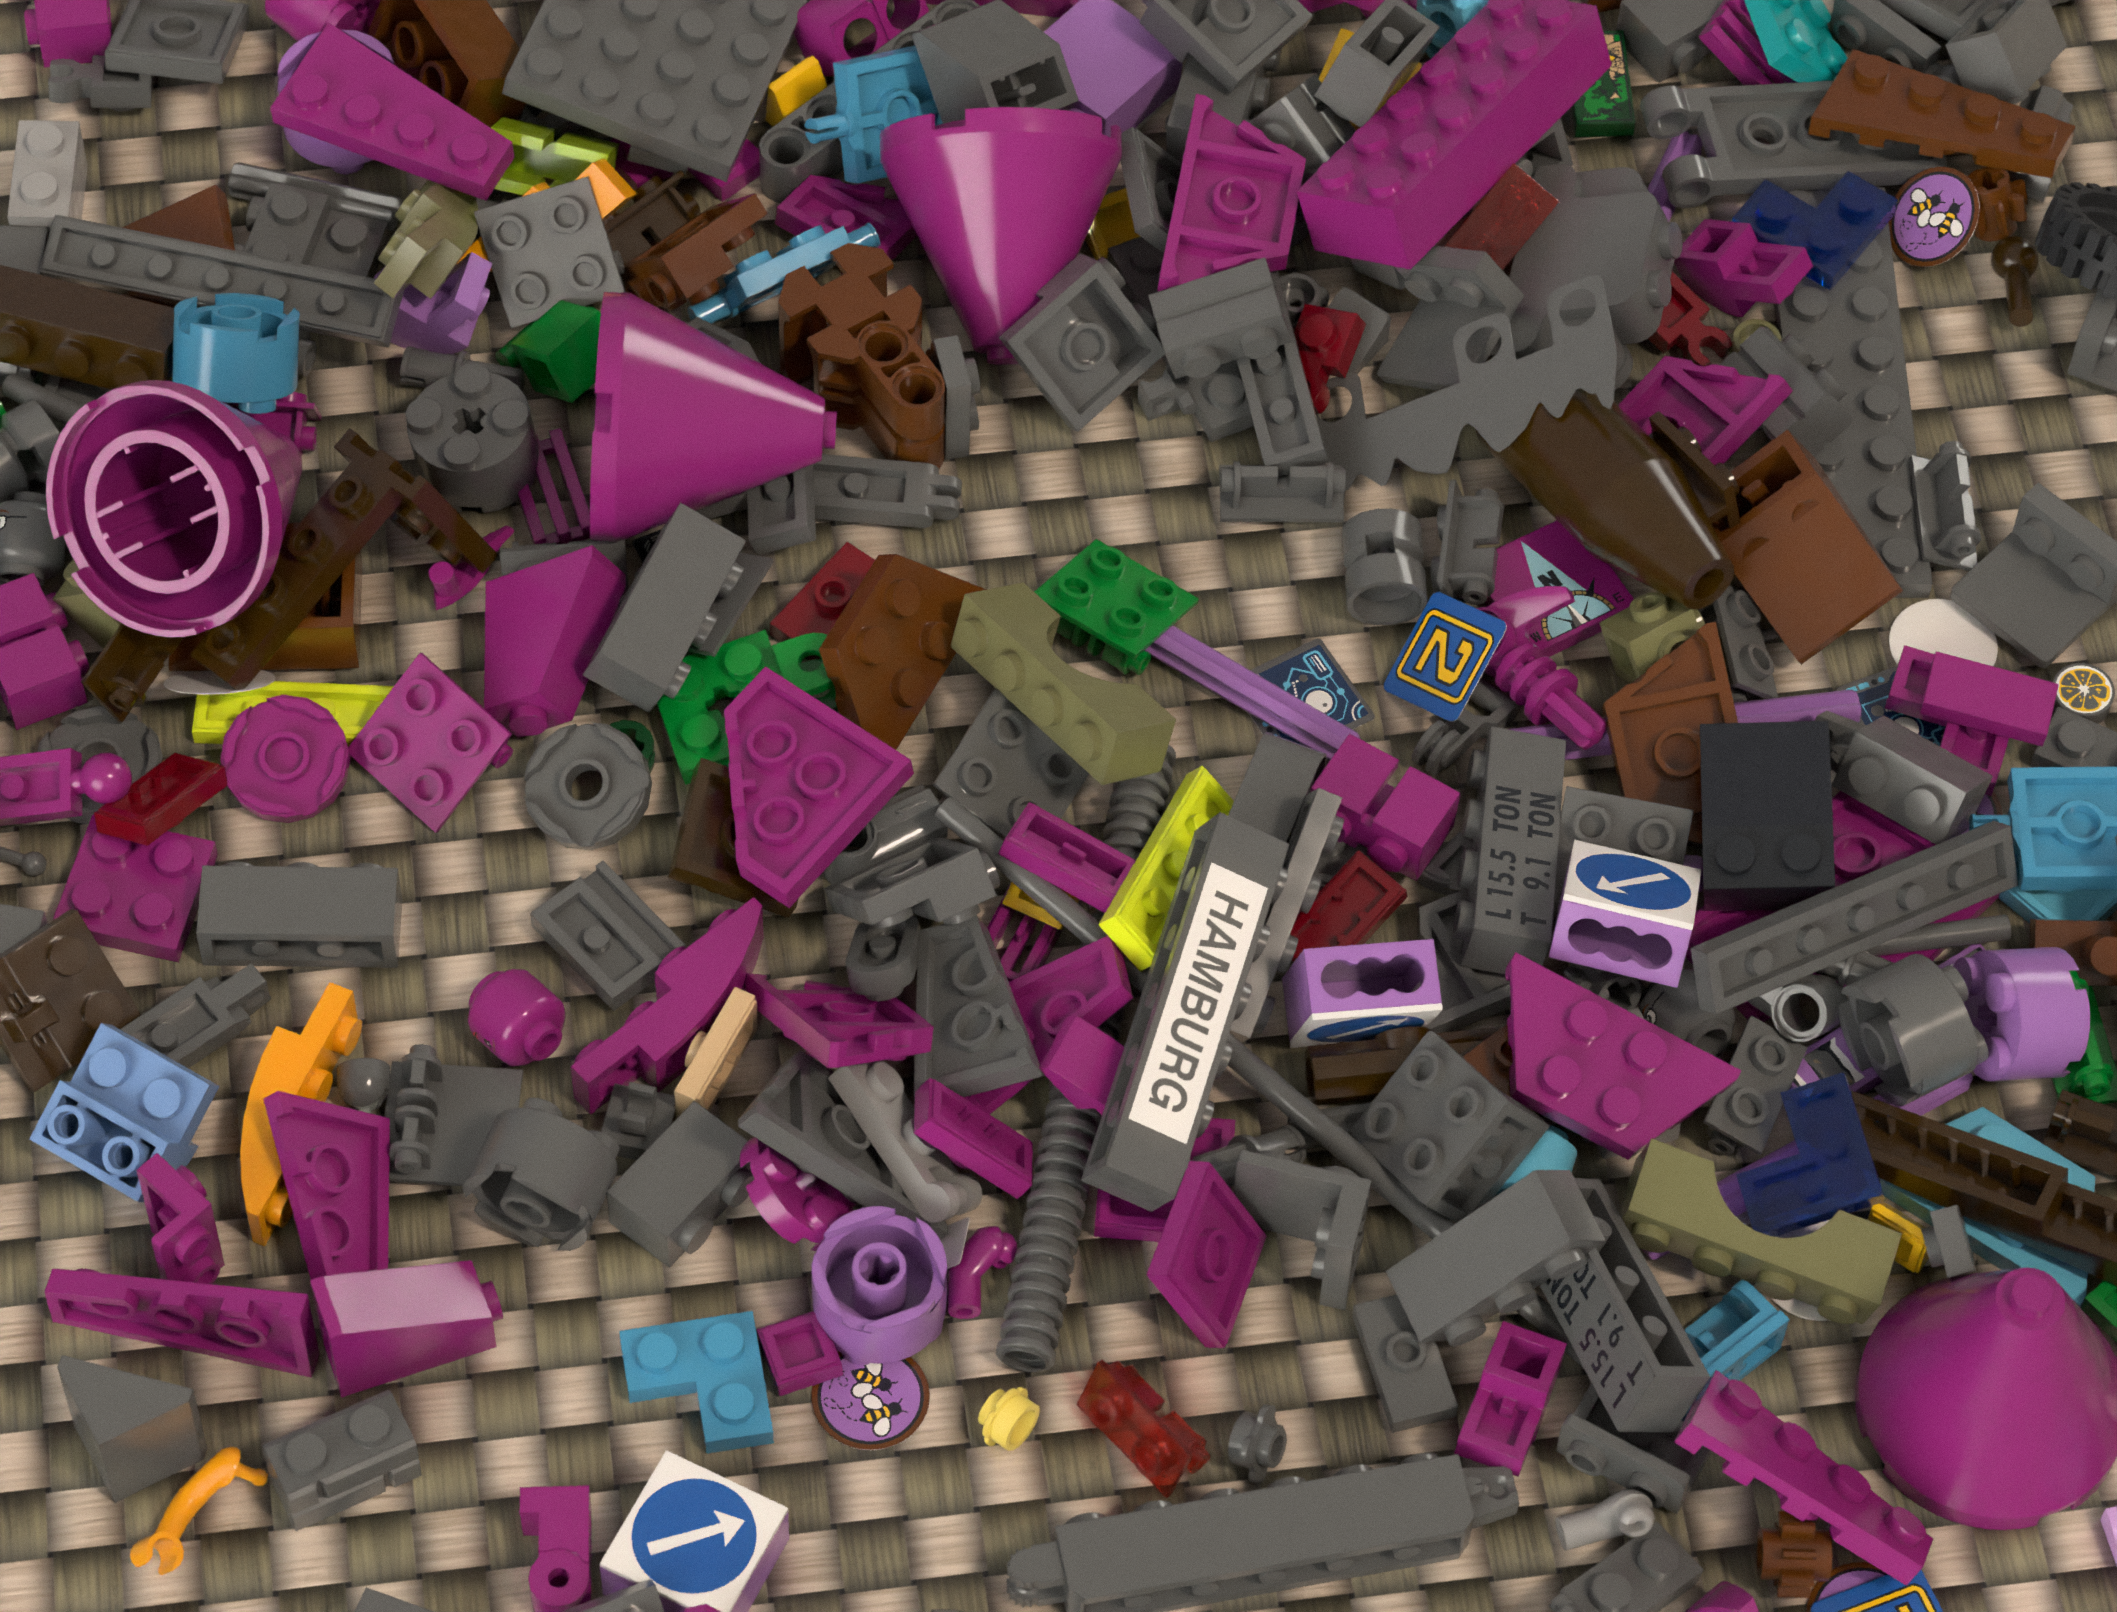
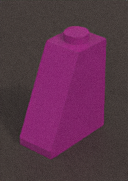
M593 545L486 582L484 709L518 738L538 735L548 728L573 720L589 680L583 674L610 626L624 592L626 574Z
M472 1260L326 1275L310 1280L321 1340L341 1398L496 1348L493 1322L503 1319L501 1305L493 1282L487 1281L480 1284Z

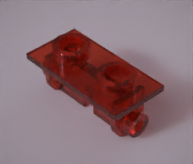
M1512 163L1443 247L1485 251L1503 270L1559 201L1520 167Z
M1102 1359L1098 1361L1076 1405L1121 1450L1138 1471L1146 1476L1168 1498L1175 1490L1185 1469L1194 1474L1209 1461L1211 1455L1205 1449L1207 1441L1201 1435H1198L1175 1411L1162 1418L1155 1414L1161 1410L1165 1401L1138 1374V1370L1133 1365L1125 1367L1120 1361H1115L1108 1365Z

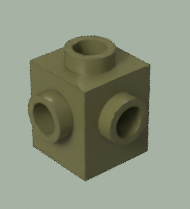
M1650 592L1635 598L1628 608L1599 624L1616 675L1631 684L1666 654H1670L1692 637L1698 629L1705 625V622L1697 609H1689L1659 592Z

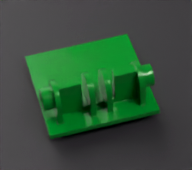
M1095 539L1034 591L1061 616L1056 631L1058 634L1069 640L1072 639V644L1077 647L1084 645L1090 637L1087 652L1097 656L1103 650L1101 659L1118 668L1125 675L1130 671L1137 675L1142 674L1151 660V653L1147 652L1146 649L1198 604L1199 598L1180 588L1170 579L1154 573L1125 556L1120 550L1110 547L1098 539Z

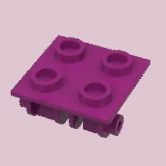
M423 653L417 655L348 747L350 755L435 833L445 824L489 764H492L495 768H500L513 754V749L507 744L512 733Z

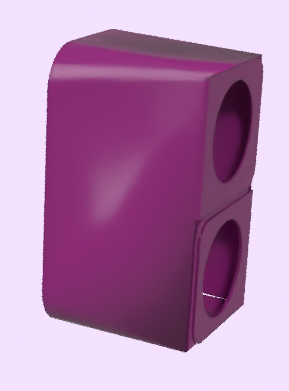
M810 0L798 10V21L794 36L804 59L813 55L819 61L823 75L834 76V62L871 55L929 12L925 0H893L894 12L891 19L888 20L886 12L888 0H872L873 3L867 0ZM858 18L869 20L874 25L876 31L848 51H845L843 37L848 25Z

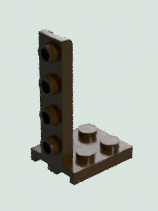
M349 428L334 448L350 464L281 545L274 571L260 596L239 616L212 628L190 655L234 689L241 690L246 688L387 518L416 541L421 535L430 537L426 544L453 567H456L463 560L483 574L497 558V552L426 479L420 475L416 478L403 469L402 465L395 458L381 449L379 451L375 450L358 433Z

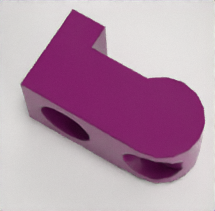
M589 1485L520 1487V1519L523 1536H539V1557L531 1566L528 1576L534 1612H561L591 1601L592 1506Z

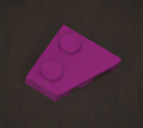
M810 175L776 209L775 225L795 236L819 225L822 226L825 234L842 226H844L847 233H850L870 223L875 228L880 240V246L876 248L883 249L891 260L917 237L900 201L884 198L885 187L864 183L851 185L839 179Z

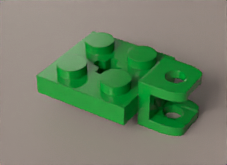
M763 630L722 644L715 657L695 653L683 658V662L692 666L687 678L673 700L663 694L657 704L685 785L691 783L693 770L701 758L729 767L725 717H722L719 710L710 711V708L721 698H736L765 666L811 696L830 689L825 696L814 698L839 713L835 702V687L827 676L819 651L827 634H804L771 646L767 632ZM816 655L821 657L801 663L807 656Z

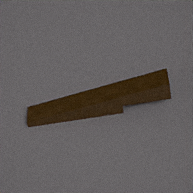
M1820 1081L1794 1131L1795 1140L1944 1208L1957 1205L1964 1217L2117 1286V1200L2068 1183V1168L1827 1081Z

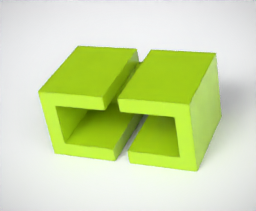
M502 117L491 127V129L510 140L514 150L513 161L494 188L497 190L523 196L532 186L545 182L546 177L555 179L550 185L552 188L574 181L593 162L604 158L615 168L619 148L618 143L566 132L560 139L553 141L554 128Z

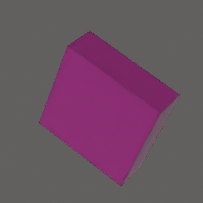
M814 1311L757 1329L758 1341L779 1397L843 1376L842 1363L834 1342L821 1327Z

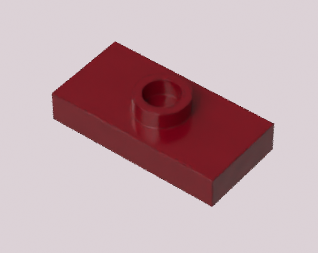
M846 542L769 623L770 636L779 642H783L809 633H824L828 635L875 559L849 542ZM811 655L807 656L805 659L809 661L813 659H819L821 657Z
M173 753L131 784L128 793L122 799L106 803L94 812L97 832L146 846L150 845L169 829L179 825L185 817L227 786L225 766Z
M1358 850L1317 894L1307 914L1302 912L1298 914L1290 935L1298 938L1297 948L1290 964L1292 965L1304 949L1365 944L1408 897L1407 890Z

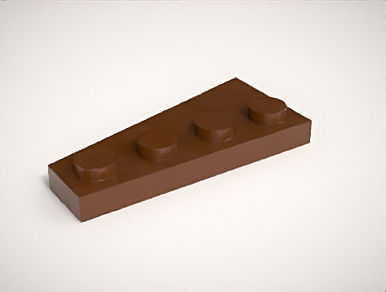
M1853 49L1811 116L1808 135L1829 138L1831 129L1860 134L1858 144L1883 148L1885 139L1920 145L1919 155L1942 159L1943 155L1956 152L1972 154L1975 165L2052 178L2072 144L2076 126L2055 119L2048 114L2034 112L1997 99L1990 94L1979 93L1942 80L1935 75L1925 74L1887 61L1880 56L1870 55Z

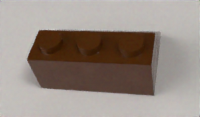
M380 0L367 34L377 39L388 49L396 67L490 128L502 117L515 120L520 119L526 103L502 94L505 78L520 48L487 0Z

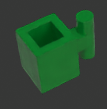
M560 300L537 321L530 322L495 353V357L502 366L516 368L521 364L534 391L573 403L596 380L601 312L593 307H584Z

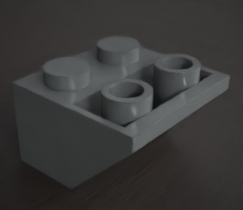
M1002 0L988 2L911 34L942 123L965 120V109L1031 107L1061 109L1079 101L1059 43Z

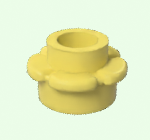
M1011 1388L1006 1392L998 1389L984 1403L979 1413L978 1422L983 1425L982 1434L984 1442L988 1446H994L997 1443L1006 1450L1013 1451L1027 1439L1039 1417L1040 1408L1036 1403L1028 1399V1391L1025 1388Z

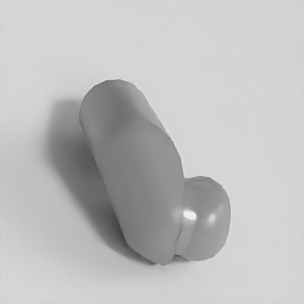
M1623 1489L1591 1508L1556 1517L1555 1523L1560 1543L1566 1551L1622 1535L1630 1537L1642 1536L1653 1527L1655 1515L1650 1498L1641 1491Z

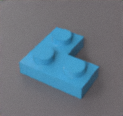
M753 1311L619 1331L629 1403L697 1393L706 1454L774 1443Z

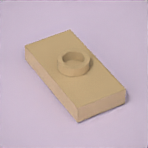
M734 987L709 1032L699 1031L694 1037L685 1058L687 1070L674 1090L676 1119L693 1101L709 1112L711 1111L757 1031V1001L755 1000V995Z

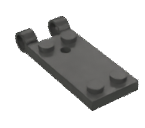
M1833 81L1686 89L1677 86H1663L1647 93L1640 102V109L1647 131L1650 136L1656 139L1677 137L1691 126H1697L1707 157L1684 155L1669 162L1662 171V178L1669 200L1672 205L1678 208L1699 206L1715 195L1904 185L1913 176L1926 169L1949 166L1945 155H1943L1942 159L1919 155L1920 145L1885 139L1883 148L1858 144L1860 134L1832 129L1829 138L1808 135L1811 116ZM1754 137L1765 138L1770 144L1760 143Z

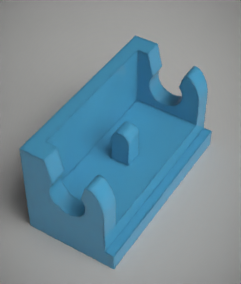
M1743 1279L1731 1287L1732 1290L1725 1294L1718 1304L1684 1329L1710 1376L1715 1370H1718L1729 1380L1735 1379L1740 1381L1781 1349L1790 1319L1781 1310L1777 1311L1754 1286ZM1689 1410L1687 1411V1413H1686L1685 1416L1683 1417L1682 1421H1685Z

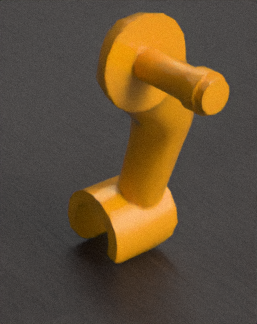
M231 1446L221 1449L177 1492L167 1507L154 1534L137 1541L132 1546L130 1551L131 1562L136 1567L146 1565L153 1556L154 1547L160 1555L159 1574L164 1575L181 1565L184 1558V1549L180 1538L187 1525L212 1495L219 1489L227 1486L234 1476L250 1481L253 1485L263 1486L268 1479L266 1471L241 1464L240 1450L237 1447Z

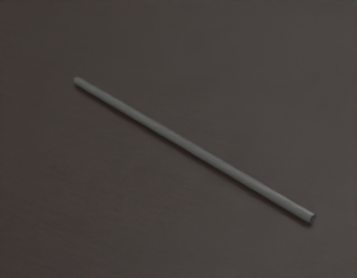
M953 797L947 798L939 806L935 813L936 818L969 846L978 848L980 853H987L996 869L1084 944L1088 945L1107 936L1098 925L1099 921L1064 891L999 855L998 852L1004 841ZM1123 953L1129 982L1142 992L1150 967L1140 972ZM1229 1032L1227 1041L1233 1044V1051L1228 1066L1358 1177L1371 1180V1188L1427 1236L1434 1239L1455 1224L1450 1219L1425 1206L1363 1145ZM1537 1294L1533 1301L1516 1310L1545 1336L1567 1343L1565 1353L1583 1367L1548 1302Z

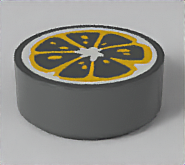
M2075 663L2065 666L2056 674L2053 682L2059 684L2053 713H2055L2059 706L2097 724L2105 720L2115 697V687L2107 673L2091 664Z

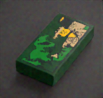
M1623 30L1603 31L1612 66L1571 106L1575 137L1634 135L1636 122Z

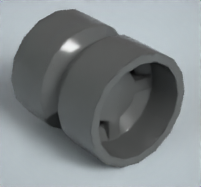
M32 398L2 415L0 427V503L13 500V496L17 492H29V483L34 480L46 485L50 458L60 434L42 407Z
M1393 508L1373 509L1361 512L1350 518L1342 528L1343 563L1347 569L1345 573L1346 606L1351 616L1363 623L1372 625H1394L1407 622L1419 616L1427 604L1425 569L1422 566L1424 557L1422 526L1418 519L1406 511Z

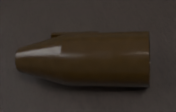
M1577 389L1563 415L1559 418L1551 415L1540 402L1526 429L1509 447L1501 452L1493 450L1476 430L1479 441L1593 557L1693 610L1712 604L1729 587L1734 576V565L1712 524L1721 519L1731 529L1740 523L1736 495L1740 492L1739 486L1733 474L1724 464L1718 462L1714 465L1702 454L1698 441L1686 427L1680 426L1676 428L1658 411L1649 417L1652 433L1648 435L1615 401L1611 409L1602 406L1596 393L1589 394L1583 389Z

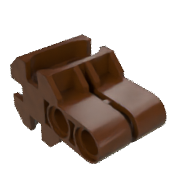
M847 243L830 252L831 259L841 270V276L822 286L818 284L805 266L786 274L778 301L780 374L799 385L814 377V393L825 398L824 411L837 412L836 428L853 431L861 427L886 460L929 463L935 465L940 470L944 462L945 381L939 370L922 350V298L910 284L887 296V272L894 269V263L881 248Z

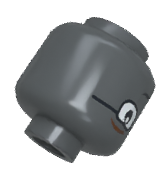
M17 492L14 494L13 500L0 503V582L5 584L34 573L40 586L43 587L47 579L56 577L62 571L67 544L64 536L56 539L53 538L47 513L46 496L36 492Z
M1682 969L1677 988L1654 982L1648 985L1647 992L1639 1007L1646 1021L1717 1058L1727 1049L1732 1039L1736 1016L1734 1010L1730 1008L1721 1013L1713 1014L1700 1009L1694 969Z

